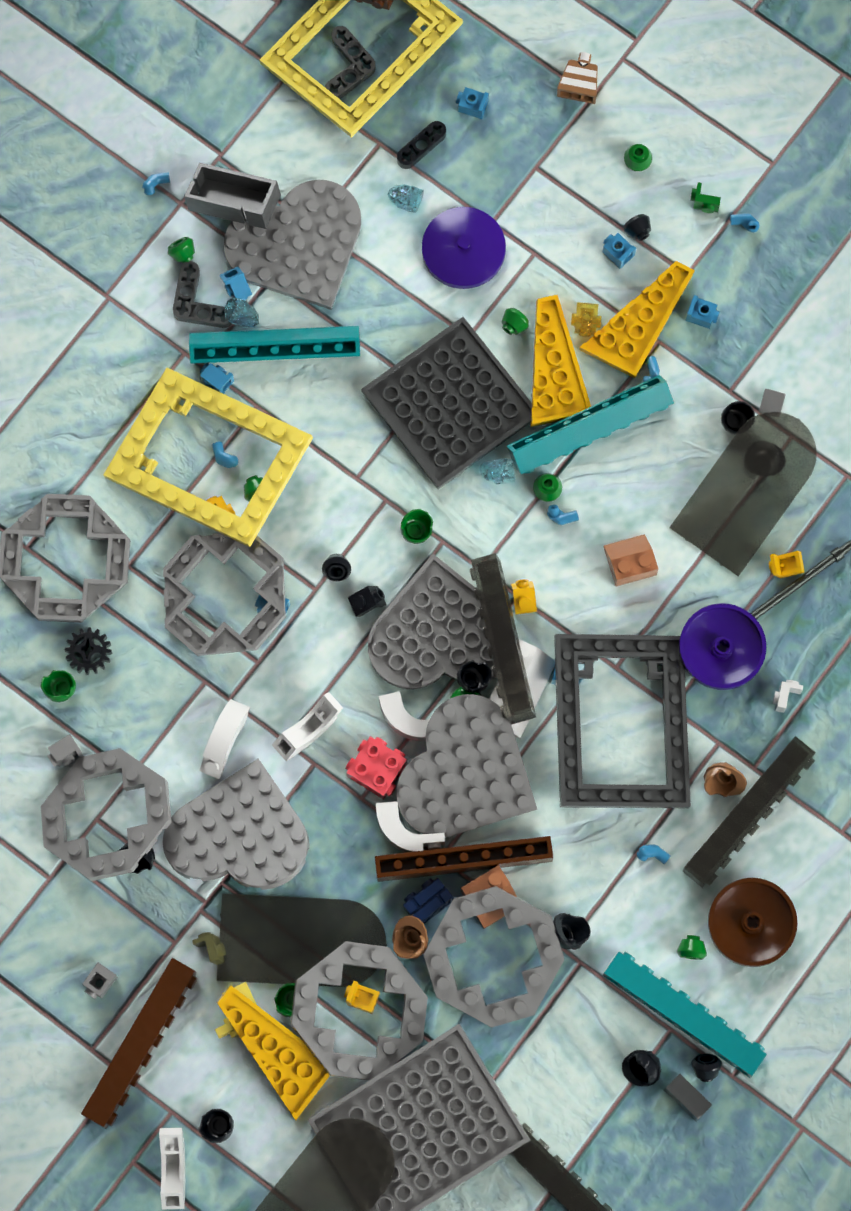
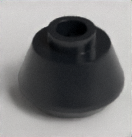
M639 214L631 218L624 225V232L633 240L638 239L642 241L650 235V218L645 214Z
M332 554L323 563L322 573L331 581H343L350 576L351 565L344 555Z
M700 1054L692 1060L691 1066L697 1078L703 1082H710L718 1076L722 1062L716 1055Z

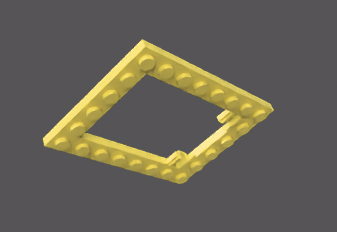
M318 0L259 60L260 64L352 138L463 24V20L440 1L402 0L417 12L416 16L418 18L409 28V31L417 39L350 107L291 60L350 0ZM423 25L427 27L425 31L420 29Z
M166 368L103 475L105 478L251 547L313 437L311 434ZM181 399L185 401L183 406L179 405ZM192 405H195L281 446L241 517L152 475L158 462L154 459H148L143 454L169 409L182 416H186ZM142 466L146 467L145 471L140 470Z

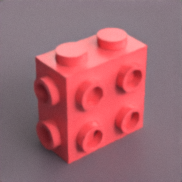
M370 736L367 741L363 740L357 751H359L356 759L351 758L345 768L348 770L346 774L348 778L384 800L386 795L390 797L397 786L394 783L407 765V759L405 758L406 755L395 748L393 751L388 748L387 743L381 738L376 737L374 739Z

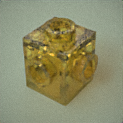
M577 302L576 313H572L571 326H575L574 333H578L583 337H590L596 333V328H601L602 316L598 315V304Z

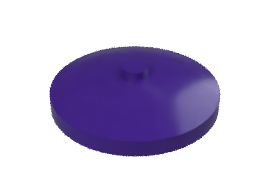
M456 207L446 210L437 215L424 232L422 256L425 266L435 279L449 287L470 289L481 286L498 273L504 262L506 242L503 231L489 214L479 209Z
M712 604L698 610L688 619L680 635L679 653L684 668L694 680L712 689L730 690L748 683L759 672L766 656V638L761 625L748 611L732 604Z

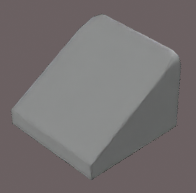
M765 389L759 413L779 418L786 394Z

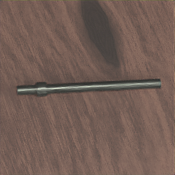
M851 540L840 548L836 547L830 552L828 557L750 614L758 619L835 561L838 563L845 558L844 555L851 550Z

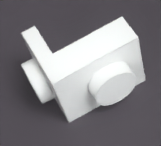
M794 680L782 681L779 692L775 691L773 704H776L775 711L784 713L789 692L801 694L803 685H799V682Z

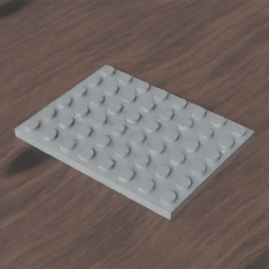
M460 1024L308 1119L361 1211H420L531 1141Z

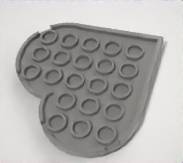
M328 180L304 182L293 188L284 197L281 205L275 207L266 229L248 225V221L245 224L231 221L224 237V252L231 269L237 266L241 269L247 283L332 310L360 233L361 212L359 205L346 188Z
M434 554L430 556L378 617L371 628L368 638V654L377 674L389 684L403 689L427 687L439 680L444 674L457 681V673L460 667L471 660H474L476 663H487L492 670L493 679L503 671L515 646L514 627L505 611Z
M475 694L455 696L442 703L434 711L427 725L425 739L427 751L413 758L405 766L398 780V806L401 814L410 826L423 834L444 833L445 837H449L537 810L512 725L503 709L492 700Z
M259 758L181 807L171 817V824L164 830L163 834L164 854L171 867L181 876L188 879L210 881L221 878L229 873L239 884L248 888H261V890L279 887L293 879L303 868L310 846L308 833L302 821Z

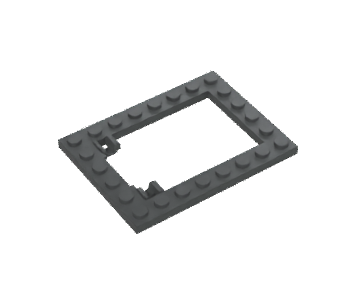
M554 635L560 807H691L685 668L679 653L680 636ZM598 658H640V662H646V665H648L647 680H662L666 785L582 784L579 679L593 678V661H598ZM578 664H584V670H579ZM657 665H661L662 672H657Z

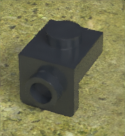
M366 586L348 597L356 617H361L376 607L386 605L384 593L378 586Z

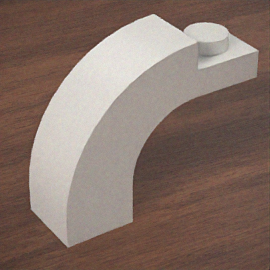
M400 691L379 696L382 714L388 725L396 733L410 740L426 741V729L430 719L420 720L412 717L404 708Z
M329 692L326 693L302 720L282 732L272 746L285 761H288L319 738L336 721L337 715L343 707Z
M232 699L226 704L202 756L204 758L199 770L200 772L220 779L233 743L245 725L250 710L249 706Z
M398 801L376 803L379 828L386 840L396 849L406 853L424 851L423 847H428L429 850L440 849L441 845H445L444 833L414 834L404 828L399 819Z
M160 1128V1195L162 1210L185 1209L186 1179L182 1128Z

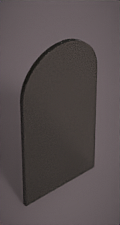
M766 412L748 420L736 433L669 528L739 577L814 470L817 451L814 438L809 429L799 418L782 412Z
M222 893L219 939L220 943H223L226 955L224 956L225 963L217 965V981L269 984L295 983L299 977L345 941L387 947L385 931L379 918L368 907L355 901ZM343 965L341 986L319 984V986L347 987L348 985L352 986L353 981H357L360 984L370 978L377 969Z
M345 1118L329 1123L314 1136L255 1211H370L389 1187L394 1174L395 1158L388 1138L379 1127L365 1120Z

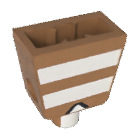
M581 52L579 53L578 61H568L557 88V97L591 104L596 103L598 66L590 63L591 54Z

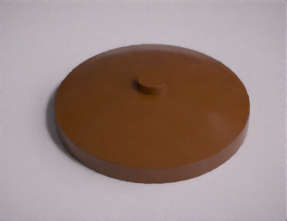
M744 878L724 887L715 897L708 915V929L715 947L728 960L746 967L765 966L781 958L791 947L797 932V913L790 897L776 884L761 878Z

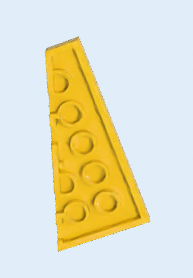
M675 261L649 287L647 286L639 296L611 318L602 329L598 330L592 338L582 344L579 350L636 378L695 270Z
M558 295L538 298L536 301L531 427L561 421L591 407Z
M230 985L217 1004L293 1118L297 1120L329 1078V1075L302 1039Z

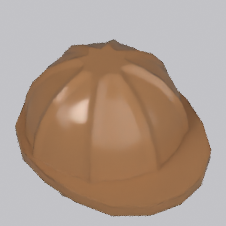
M727 762L714 763L707 768L703 776L704 788L708 795L718 794L723 797L739 795L745 791L747 785L744 775Z
M405 916L399 919L393 931V951L397 956L404 959L418 958L425 953L428 947V935L424 923L414 916Z

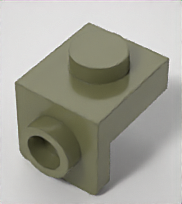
M207 932L198 935L197 939L192 940L193 945L197 947H207L211 963L216 965L225 963V947L223 943H220L218 936Z

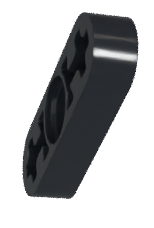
M440 121L430 123L398 151V165L403 169L412 168L445 139L446 126ZM433 129H441L440 135L437 133L433 135ZM420 140L428 144L423 150L416 147V143ZM411 154L410 161H402L403 155L407 157Z

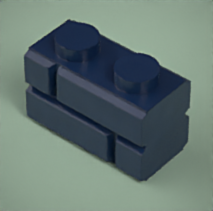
M432 878L428 879L421 885L423 889L417 894L412 892L404 899L406 903L403 904V908L409 916L417 917L425 924L452 903L454 897L439 878H436L434 881Z

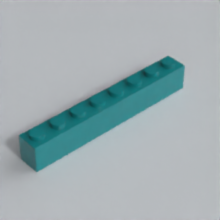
M359 326L190 333V364L360 356Z
M658 375L507 445L514 467L520 474L531 473L538 466L550 464L554 459L569 455L579 447L589 446L596 439L608 437L612 432L618 429H625L637 420L647 419L654 412L666 410L670 405L674 404L667 381Z
M617 953L603 974L606 979L747 1077L751 1078L767 1055L763 1052L765 1050L763 1046L755 1041L751 1043L746 1040V1035L735 1028L733 1031L727 1027L728 1023L719 1016L714 1018L708 1013L709 1009L701 1003L696 1005L689 1000L691 997L682 990L677 992L671 988L672 984L665 978L661 977L658 979L652 975L654 971L646 965L639 966L634 962L635 958L629 953Z

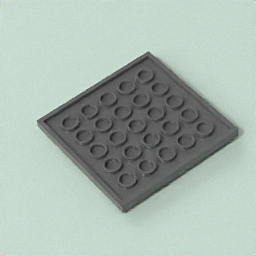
M464 317L457 320L361 389V392L437 489L443 487L531 423V401Z

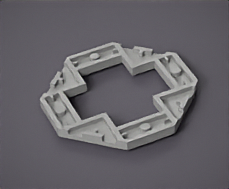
M46 494L32 509L30 508L18 518L16 523L1 533L0 579L38 621L82 623L128 583L131 541L91 496ZM47 517L88 519L87 539L108 540L105 580L84 579L82 600L40 598L42 578L21 576L24 536L45 537Z
M221 533L208 536H191L163 568V577L165 578L164 606L166 607L165 628L197 656L258 650L286 618L283 557L258 536H256L251 547ZM239 548L267 572L253 589L268 603L240 635L223 622L209 638L182 614L194 600L195 596L181 583L208 552L225 564Z
M121 748L79 757L41 805L44 847L90 881L134 872L145 853L148 854L158 841L156 838L171 824L167 780ZM122 772L123 788L126 791L145 787L148 824L127 828L128 849L89 857V845L86 838L67 841L64 805L85 800L83 780Z
M497 886L454 898L424 953L436 997L490 1027L535 1015L565 959L558 936L555 933L552 916ZM502 908L508 929L531 924L543 965L522 971L528 993L486 1005L480 984L458 990L446 948L466 942L460 920Z
M345 941L295 981L290 1025L303 1039L305 1045L314 1057L319 1060L329 1076L369 1081L396 1064L423 1042L428 997L390 947ZM343 965L385 970L383 992L404 995L400 1038L378 1036L375 1058L334 1053L336 1030L314 1027L319 984L341 986Z

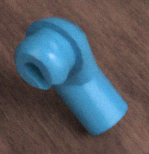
M169 172L152 174L143 183L144 193L152 195L155 193L154 187L157 184L170 183Z
M751 214L730 215L731 225L741 224L749 232L754 233L758 231L759 222Z
M655 356L646 358L649 376H644L643 382L659 375L660 370Z
M222 442L212 444L215 460L219 465L226 468L238 465V458L235 455L232 456L224 452Z
M550 505L548 507V517L559 525L579 520L576 510L564 513L559 510L557 505Z
M655 844L643 845L637 852V857L641 861H646L648 857H655L665 864L671 857Z

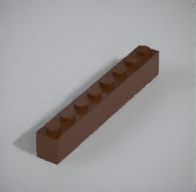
M551 836L375 856L378 882L493 869L498 865L500 868L553 862Z
M174 958L171 959L81 1115L105 1129L108 1125L112 1126L118 1117L116 1111L119 1106L123 1107L130 1096L127 1092L131 1086L135 1087L141 1077L139 1075L141 1068L148 1066L152 1059L151 1051L154 1047L158 1048L164 1038L161 1035L165 1027L169 1029L175 1019L173 1014L176 1008L181 1009L186 1000L184 996L188 988L191 990L197 982L198 978L195 977L197 974L195 970Z

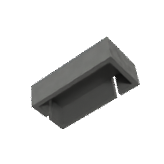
M199 163L194 173L193 181L190 182L184 198L189 211L243 224L248 221V225L266 229L281 194L276 180Z

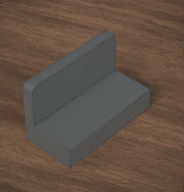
M681 1074L664 1089L696 1122L712 1106Z

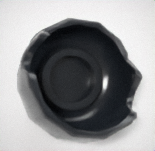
M744 401L732 402L721 414L722 426L733 435L747 432L755 422L753 408Z
M474 660L463 664L457 673L458 684L468 693L476 694L484 691L492 679V670L485 662L476 663Z
M211 1109L202 1116L198 1130L202 1138L209 1142L222 1143L231 1136L234 1120L223 1109Z

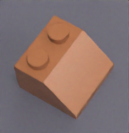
M645 534L603 546L615 586L657 575V562Z
M499 865L461 887L463 896L497 886L517 897ZM501 908L477 915L476 917L483 929L505 917Z

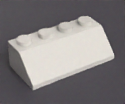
M517 639L489 698L506 713L512 725L514 735L521 739L555 667V660L538 647L520 639Z

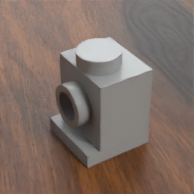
M70 734L48 747L51 753L48 755V758L54 767L56 765L61 766L62 764L66 766L72 763L77 755L83 757L81 750Z
M98 962L83 982V986L86 987L84 992L94 999L97 996L103 998L118 977ZM97 980H103L102 987H96Z

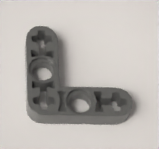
M337 26L331 33L332 42L351 65L328 81L325 88L330 91L331 87L333 89L338 87V93H332L341 99L375 73L376 65L374 59L346 27ZM338 33H339L340 35H343V34H344L345 41L347 42L346 45H345V42H344L341 38H338V39H337V34H338ZM351 47H356L359 49V53L356 56H351L348 54V50ZM361 58L366 65L370 64L369 70L367 68L363 69V64L360 61ZM348 74H353L356 80L348 83L344 78Z
M184 262L180 268L173 304L174 317L181 322L219 328L230 327L234 317L229 308L195 302L200 270L195 262ZM190 267H192L194 271L193 273H191V282L187 281L188 276L186 272L189 270ZM185 286L192 289V293L188 296H183L180 293L181 289ZM182 301H184L185 309L188 312H184L183 315H180L178 310H181ZM202 309L209 312V316L205 319H200L197 316L198 312ZM212 311H215V315H216V316H214V319H215L214 321L212 320V318H213V312H212ZM223 313H226L228 317L225 319V322H222L220 318L223 316Z

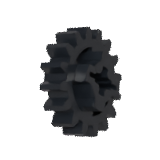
M88 627L87 632H84L81 628L79 629V635L72 633L73 641L67 639V644L70 647L65 648V652L69 654L66 656V660L72 661L70 663L71 668L77 666L78 673L85 670L86 675H89L90 670H93L97 674L98 667L104 670L105 666L103 663H110L107 655H111L112 650L107 648L111 646L110 641L105 642L107 636L106 634L100 636L99 629L93 633L91 627ZM94 639L98 640L102 644V647H100V645H95ZM89 644H90V647H91L92 651L89 652V655H88V658H87V655H86L85 651L88 650ZM75 656L81 657L83 659V663H80L75 658Z

